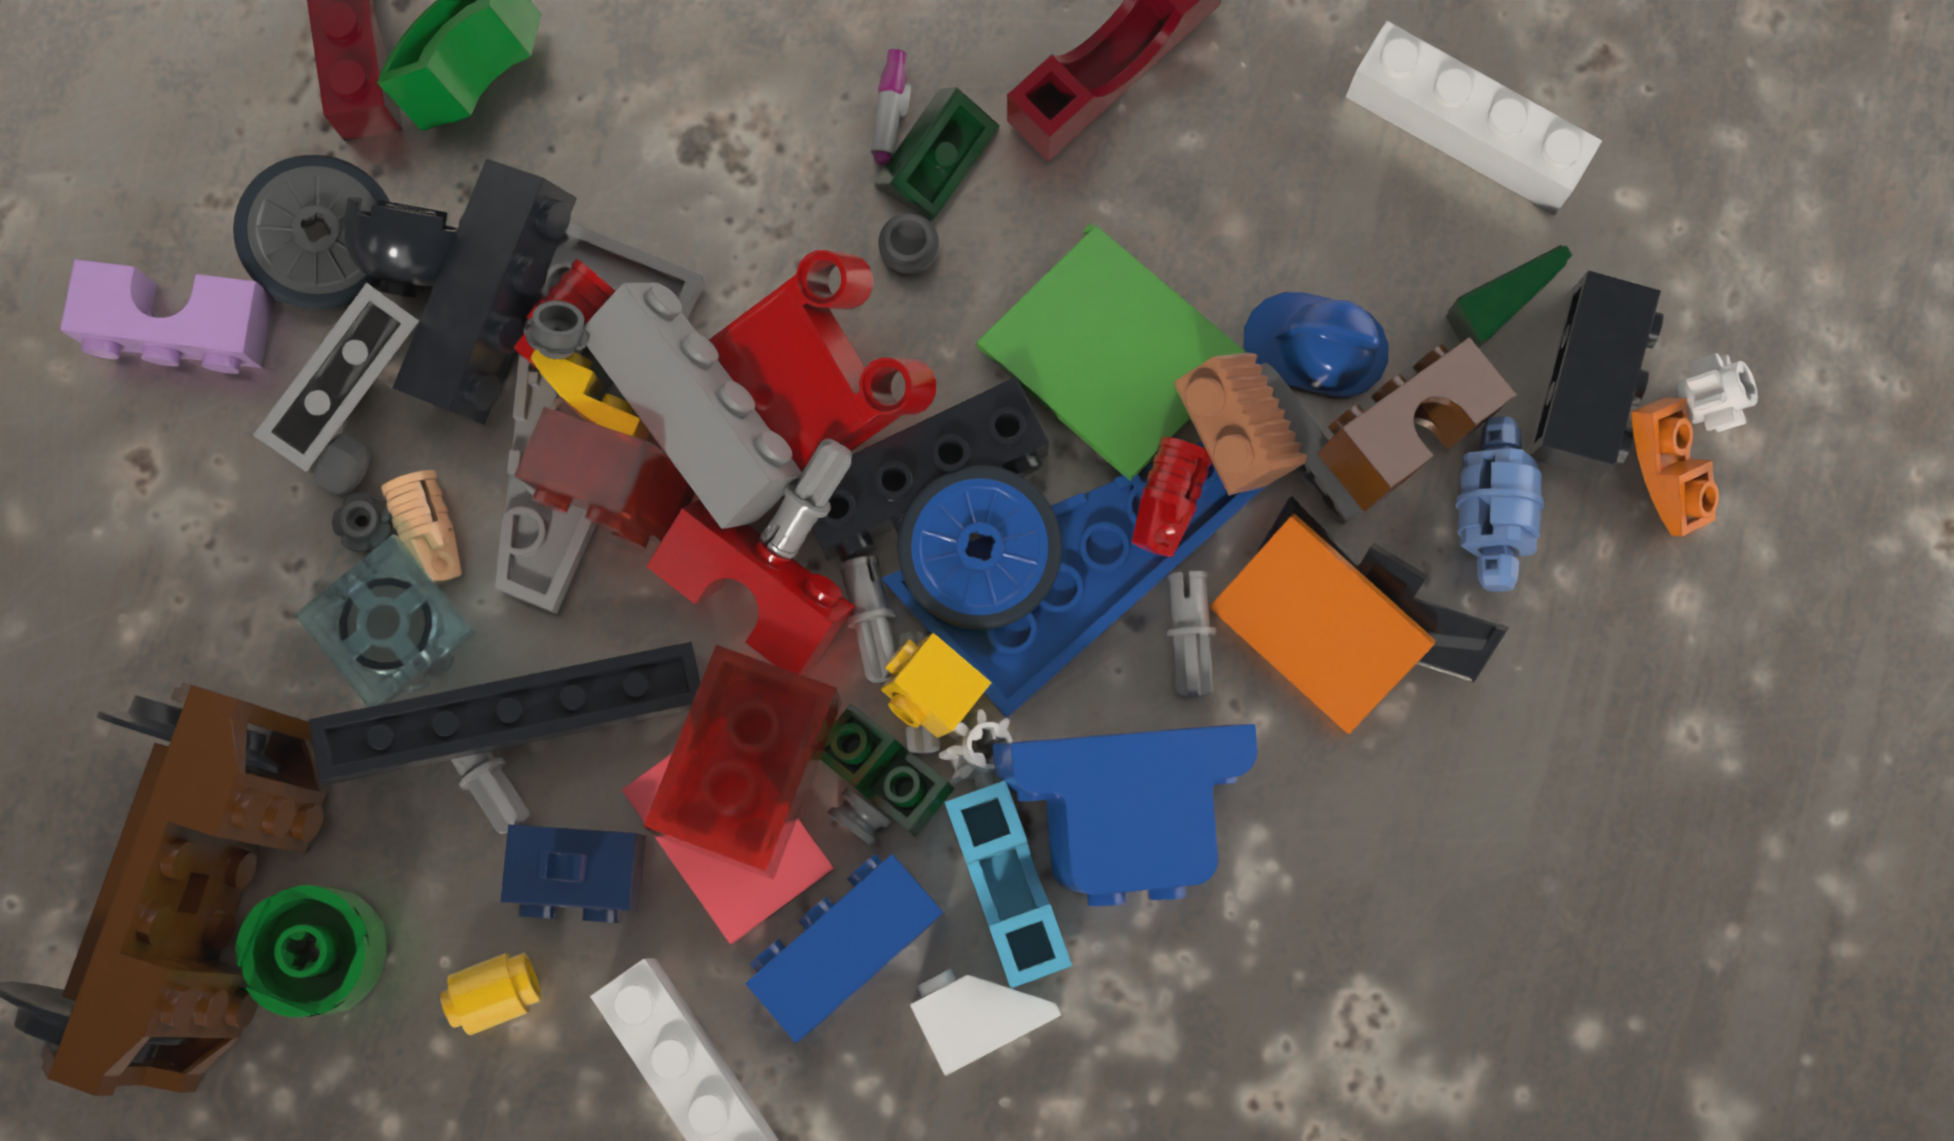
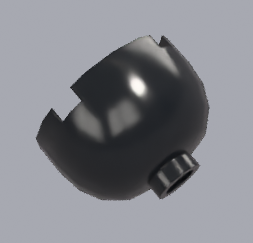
M348 197L344 219V241L350 259L363 273L381 280L379 291L399 296L417 297L418 286L435 285L458 229L456 226L446 224L447 212L378 200L377 206L372 205L371 211L361 210L362 198Z

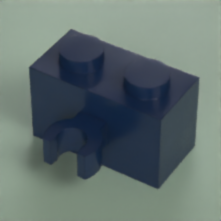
M508 824L500 902L519 904V917L557 919L558 906L583 908L582 921L621 923L622 911L639 912L646 836L631 832Z

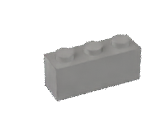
M366 283L254 432L253 436L307 472L419 320Z

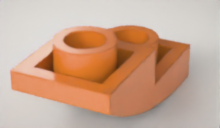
M1664 397L1631 411L1633 436L1642 475L1655 508L1671 536L1683 537L1715 521L1719 491L1714 482L1713 460L1690 458L1693 428L1688 420L1687 398Z

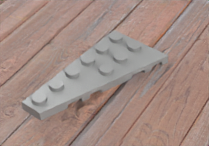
M569 223L567 230L559 241L547 271L545 285L538 293L533 308L541 298L544 299L549 294L548 291L553 286L557 285L561 276L571 269V264L576 258L593 270L615 291L623 283H660L678 297L682 304L681 312L687 320L705 281L701 274ZM529 319L527 320L526 325L524 327V333L529 328ZM587 346L581 350H574V352L593 362L590 370L604 384L598 401H602L605 393L626 400ZM519 354L513 408L515 426L512 450H509L507 473L509 474L506 512L502 514L495 588L500 592L557 615L630 448L604 435L581 418L567 405L541 375L539 370Z

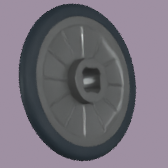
M300 155L276 162L259 173L251 181L237 205L233 233L239 259L249 276L261 285L265 292L282 302L307 309H330L350 304L366 283L375 288L381 280L363 273L350 259L344 241V219L347 198H362L361 210L371 211L372 205L377 206L378 200L390 201L370 175L359 167L339 158L325 155ZM316 222H322L329 236L325 235L323 238L317 239V242L308 240L304 228L315 225Z

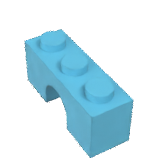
M1001 781L944 802L1010 988L1072 967L1073 965L1052 907L1041 884L1029 850L1026 835L1006 781Z

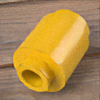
M506 952L450 974L447 977L448 989L440 992L441 1004L449 1024L453 1028L462 1025L465 1032L470 1036L529 1013L530 1005L542 1001V991L537 974L525 952L513 957Z

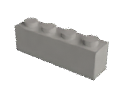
M623 283L584 325L583 329L589 333V341L586 346L721 529L756 523L784 495L785 486L796 483L802 474L801 470L792 460V451L789 445L781 436L768 428L754 409L755 402L750 393L743 386L732 380L718 361L719 356L714 345L692 327L681 312L682 304L671 290L660 283Z

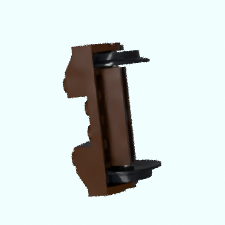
M182 682L180 688L175 687L171 696L172 700L184 703L183 709L135 695L128 711H98L96 716L98 719L169 741L170 744L169 746L158 743L153 745L64 990L31 983L0 982V997L18 1007L14 1027L25 1034L45 1041L40 1056L44 1061L41 1069L47 1079L94 1096L113 1095L116 1086L140 1085L178 1093H193L197 1090L202 1073L241 1037L243 1028L253 1019L258 1003L252 999L245 988L248 986L241 969L219 962L218 958L221 950L228 945L233 936L236 925L234 913L241 893L251 882L256 872V851L258 846L305 854L309 842L314 840L322 826L324 817L322 804L326 796V788L319 781L308 721ZM247 723L272 730L264 754L262 750L266 735L248 730ZM246 765L258 768V771L245 769ZM159 1045L156 1056L151 1057L156 1046Z

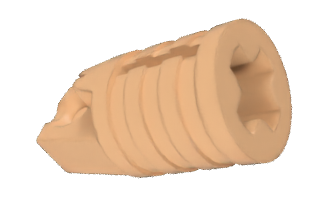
M417 471L384 483L381 489L384 497L387 499L386 505L393 518L392 523L398 534L399 545L419 587L442 585L461 576L462 571L452 521L449 520V511L443 501L444 496L441 487L438 485L436 471Z

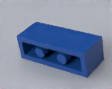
M877 854L871 856L847 878L854 888L836 904L828 896L822 899L798 921L805 929L802 934L787 947L780 939L776 940L750 963L757 973L745 984L795 1043L803 1040L944 914L942 909L895 855L891 854L884 861Z

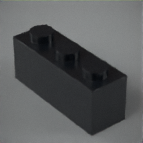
M1590 270L1573 287L1529 455L1536 461L1596 478H1601L1614 468L1616 463L1623 464L1633 441V429L1626 427L1631 405L1638 406L1640 404L1649 378V371L1641 369L1646 348L1652 349L1655 346L1663 325L1664 314L1656 312L1661 290Z

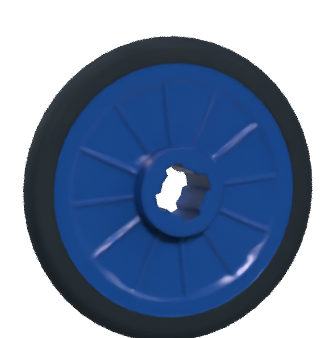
M987 465L965 466L957 471L939 475L925 485L913 498L900 524L897 542L898 561L908 589L919 604L929 613L948 624L961 628L975 630L994 629L1020 620L1032 612L1045 599L1060 569L1062 537L1057 517L1044 495L1028 480L1012 471ZM977 534L985 538L990 537L993 540L994 544L992 545L990 559L983 561L973 556L968 557L965 551L968 548L971 535Z

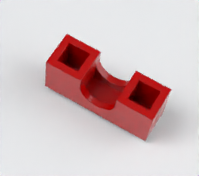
M700 499L682 508L646 567L694 604L720 590L727 579H734L743 583L753 593L757 601L759 613L756 626L745 643L795 681L820 661L855 606L842 596L840 588L829 578L820 574H812L793 558H783L771 552L767 548L769 543H762L760 539L761 534L748 524L721 529Z

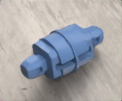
M1501 416L1489 418L1484 424L1480 448L1483 451L1468 452L1463 456V469L1459 473L1458 497L1455 499V507L1458 510L1457 533L1460 536V546L1476 557H1479L1477 558L1478 580L1482 588L1489 592L1513 590L1518 580L1520 560L1515 557L1530 556L1537 552V539L1541 535V512L1545 508V501L1542 498V474L1539 470V462L1522 450L1521 429L1517 422L1511 417Z

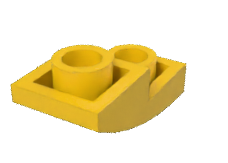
M534 350L531 360L541 375L567 405L604 435L627 448L641 453L650 431L642 420L636 417L637 413L628 401L607 393L604 394L601 402L598 401L604 384L590 370L593 364L592 361L576 352L564 359H551L542 355L538 350Z

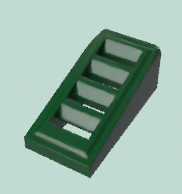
M1559 245L1458 297L1448 310L1446 318L1459 341L1462 343L1470 337L1478 348L1482 347L1566 266L1567 261L1573 256L1567 245Z

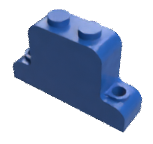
M1231 724L993 744L995 774L998 781L1005 780L1009 790L1017 792L1018 801L1046 800L1053 877L1064 889L1087 894L1088 906L1125 904L1126 892L1148 890V900L1187 897L1186 886L1200 885L1208 881L1215 873L1218 865L1213 787L1219 784L1237 783V777L1245 774L1253 767L1258 754L1256 724Z

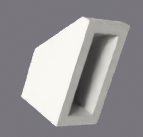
M951 969L918 985L917 988L922 998L910 1004L945 1076L1061 1016L1056 1003L971 974L956 980Z

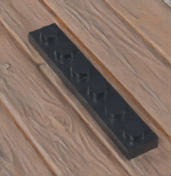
M692 642L312 718L309 719L319 781L323 786L701 708L704 707L705 700Z

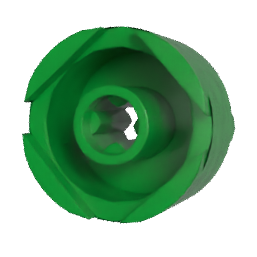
M314 885L290 887L256 904L245 918L236 941L235 955L237 967H241L244 980L248 986L245 988L252 999L266 1010L293 1018L331 1015L350 1010L371 992L378 982L386 960L387 930L385 923L365 900L350 891ZM308 940H316L315 947L320 950V955L316 962H312L313 955L305 951Z

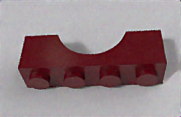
M307 0L323 116L344 141L403 131L400 107L377 83L388 57L378 26L374 0Z
M1124 0L1111 17L1087 40L1063 55L1056 56L1051 54L1007 94V122L1049 162L1220 6L1221 0Z

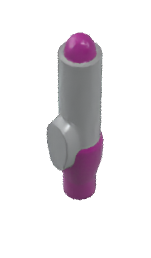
M900 49L888 50L886 65L881 74L878 88L879 99L871 154L874 155V160L879 165L887 164L890 158L894 157L899 118L907 115L911 84L906 82L905 65L907 53Z

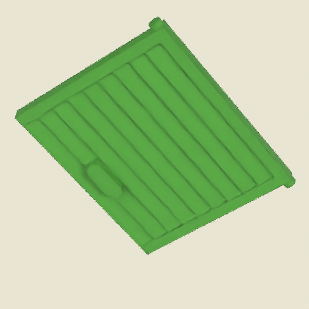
M1090 223L1083 231L1085 236L976 342V347L1011 378L1017 377L1021 387L1131 481L1158 453L1161 437L1174 438L1191 420L1173 384L1174 381L1214 356L1247 352L1098 226Z

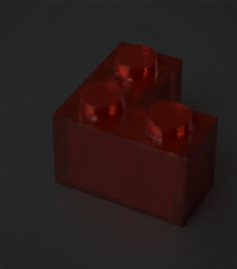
M544 407L514 477L535 490L532 496L533 501L564 514L568 513L571 505L587 510L585 519L611 530V536L641 549L647 548L649 540L659 544L662 542L681 509L691 503L695 494L668 455L653 443Z

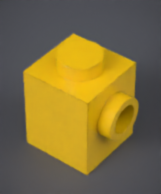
M932 633L919 641L917 645L912 640L907 639L884 667L892 675L880 690L892 699L888 706L898 718L913 728H918L922 725L935 737L939 738L954 731L992 682L936 634Z

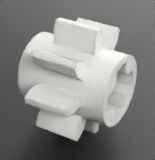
M1718 353L1689 362L1693 377L1683 379L1678 384L1679 398H1687L1688 420L1693 424L1704 422L1707 431L1716 429L1717 432L1746 424V418L1742 409L1755 406L1758 400L1755 380L1748 366L1743 361L1731 364L1728 355L1720 357Z
M979 709L969 716V728L960 722L953 732L948 733L954 741L949 748L939 753V758L950 761L955 771L951 782L956 784L965 778L975 779L977 790L993 784L992 773L996 776L993 744L1012 742V738L1006 730L1010 722L1008 718L998 723L986 722V715L983 709ZM976 742L977 747L980 749H987L989 758L986 760L984 754L974 753L972 743Z

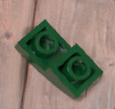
M851 703L811 751L812 754L914 837L920 833L955 789L945 778L913 753L909 752L892 735Z

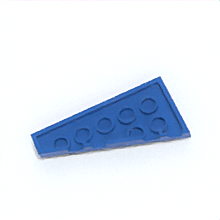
M1202 441L1196 443V445L1205 448ZM1212 463L1208 469L1207 480L1202 486L1201 497L1196 503L1197 509L1195 514L1192 516L1173 557L1150 553L1132 543L1141 501L1140 496L1143 488L1146 487V479L1149 471L1152 470L1153 464L1143 468L1131 481L1124 475L1114 478V481L1087 493H1079L1051 505L1057 517L1062 537V559L1057 578L1045 599L1032 612L1020 620L1003 627L985 630L966 629L938 619L922 607L914 598L903 579L901 570L883 577L882 581L927 632L936 634L992 682L983 694L1005 718H1010L1270 484L1253 491L1228 495ZM981 537L968 543V548L965 552L969 558L973 556L986 561L990 559L994 542L990 537Z

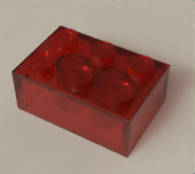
M716 644L643 826L655 837L774 880L842 704L837 688Z

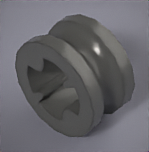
M846 787L841 793L844 797L843 804L839 807L831 806L827 813L872 847L877 841L874 837L876 829L879 827L887 828L891 821Z

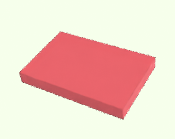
M726 716L721 717L622 789L624 795L730 945L739 941L835 870Z

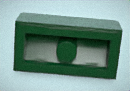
M958 87L940 89L894 152V157L890 158L880 172L874 184L929 221H934L1000 125Z

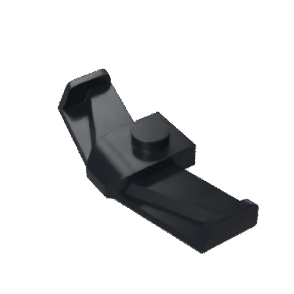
M1293 496L1288 498L1259 547L1258 552L1295 513L1436 640L1435 645L1421 658L1417 665L1472 683L1476 681L1508 631V626L1496 624L1415 598L1428 575L1375 543L1370 546L1359 564Z

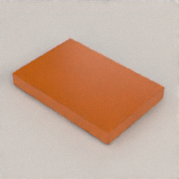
M1295 513L1209 606L1215 614L1348 735L1436 643L1432 636Z

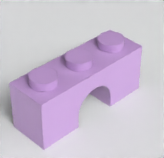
M74 259L60 331L82 344V352L107 359H118L121 351L142 353L141 359L164 366H179L181 358L202 361L201 366L206 369L229 374L239 373L240 366L263 368L275 298L265 292L264 288L256 281L195 274L192 293L184 308L172 316L155 318L153 302L157 284L135 266Z

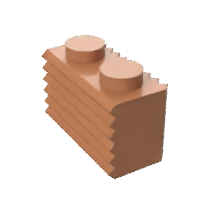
M1250 352L1214 356L1173 383L1228 495L1265 487L1305 464L1307 454L1300 452L1302 443L1294 441L1296 432L1289 430L1291 421L1283 419L1285 410L1277 408L1279 399L1272 397L1274 388L1267 386L1268 377L1261 375L1263 366L1255 363L1257 355Z

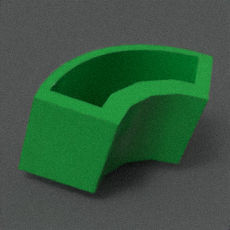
M436 0L411 24L397 42L385 62L377 83L421 131L447 123H457L472 115L479 97L494 79L512 65L532 56L541 12L531 0Z

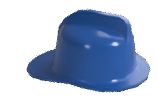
M1283 292L1266 298L1252 310L1244 327L1245 351L1257 355L1256 364L1261 365L1265 362L1272 366L1285 383L1291 387L1329 396L1352 397L1367 392L1381 379L1388 364L1389 344L1383 327L1370 312L1349 300L1332 299L1303 292Z

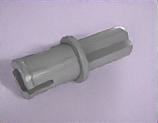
M825 439L817 448L797 482L785 486L784 495L786 497L774 518L771 519L760 535L762 543H769L767 548L771 552L783 558H794L814 523H816L818 518L827 516L831 510L828 500L851 465L852 452L847 447L840 445L832 439Z
M865 556L854 558L839 565L848 601L855 606L851 617L847 619L848 628L855 629L866 678L872 683L886 682L892 674L884 667L897 651L890 622L896 617L895 610L888 607L881 580L882 576L878 557L870 556L866 558Z
M1189 571V598L1187 576L1183 575V572L1168 574L1172 629L1167 630L1166 635L1167 638H1173L1176 692L1182 697L1207 696L1212 694L1214 689L1210 636H1214L1217 633L1216 628L1210 627L1208 572Z
M490 751L451 759L462 777L459 781V786L462 790L469 789L496 832L502 835L506 834L508 824L522 825L529 819L530 811L502 769L506 763L503 757L495 758Z

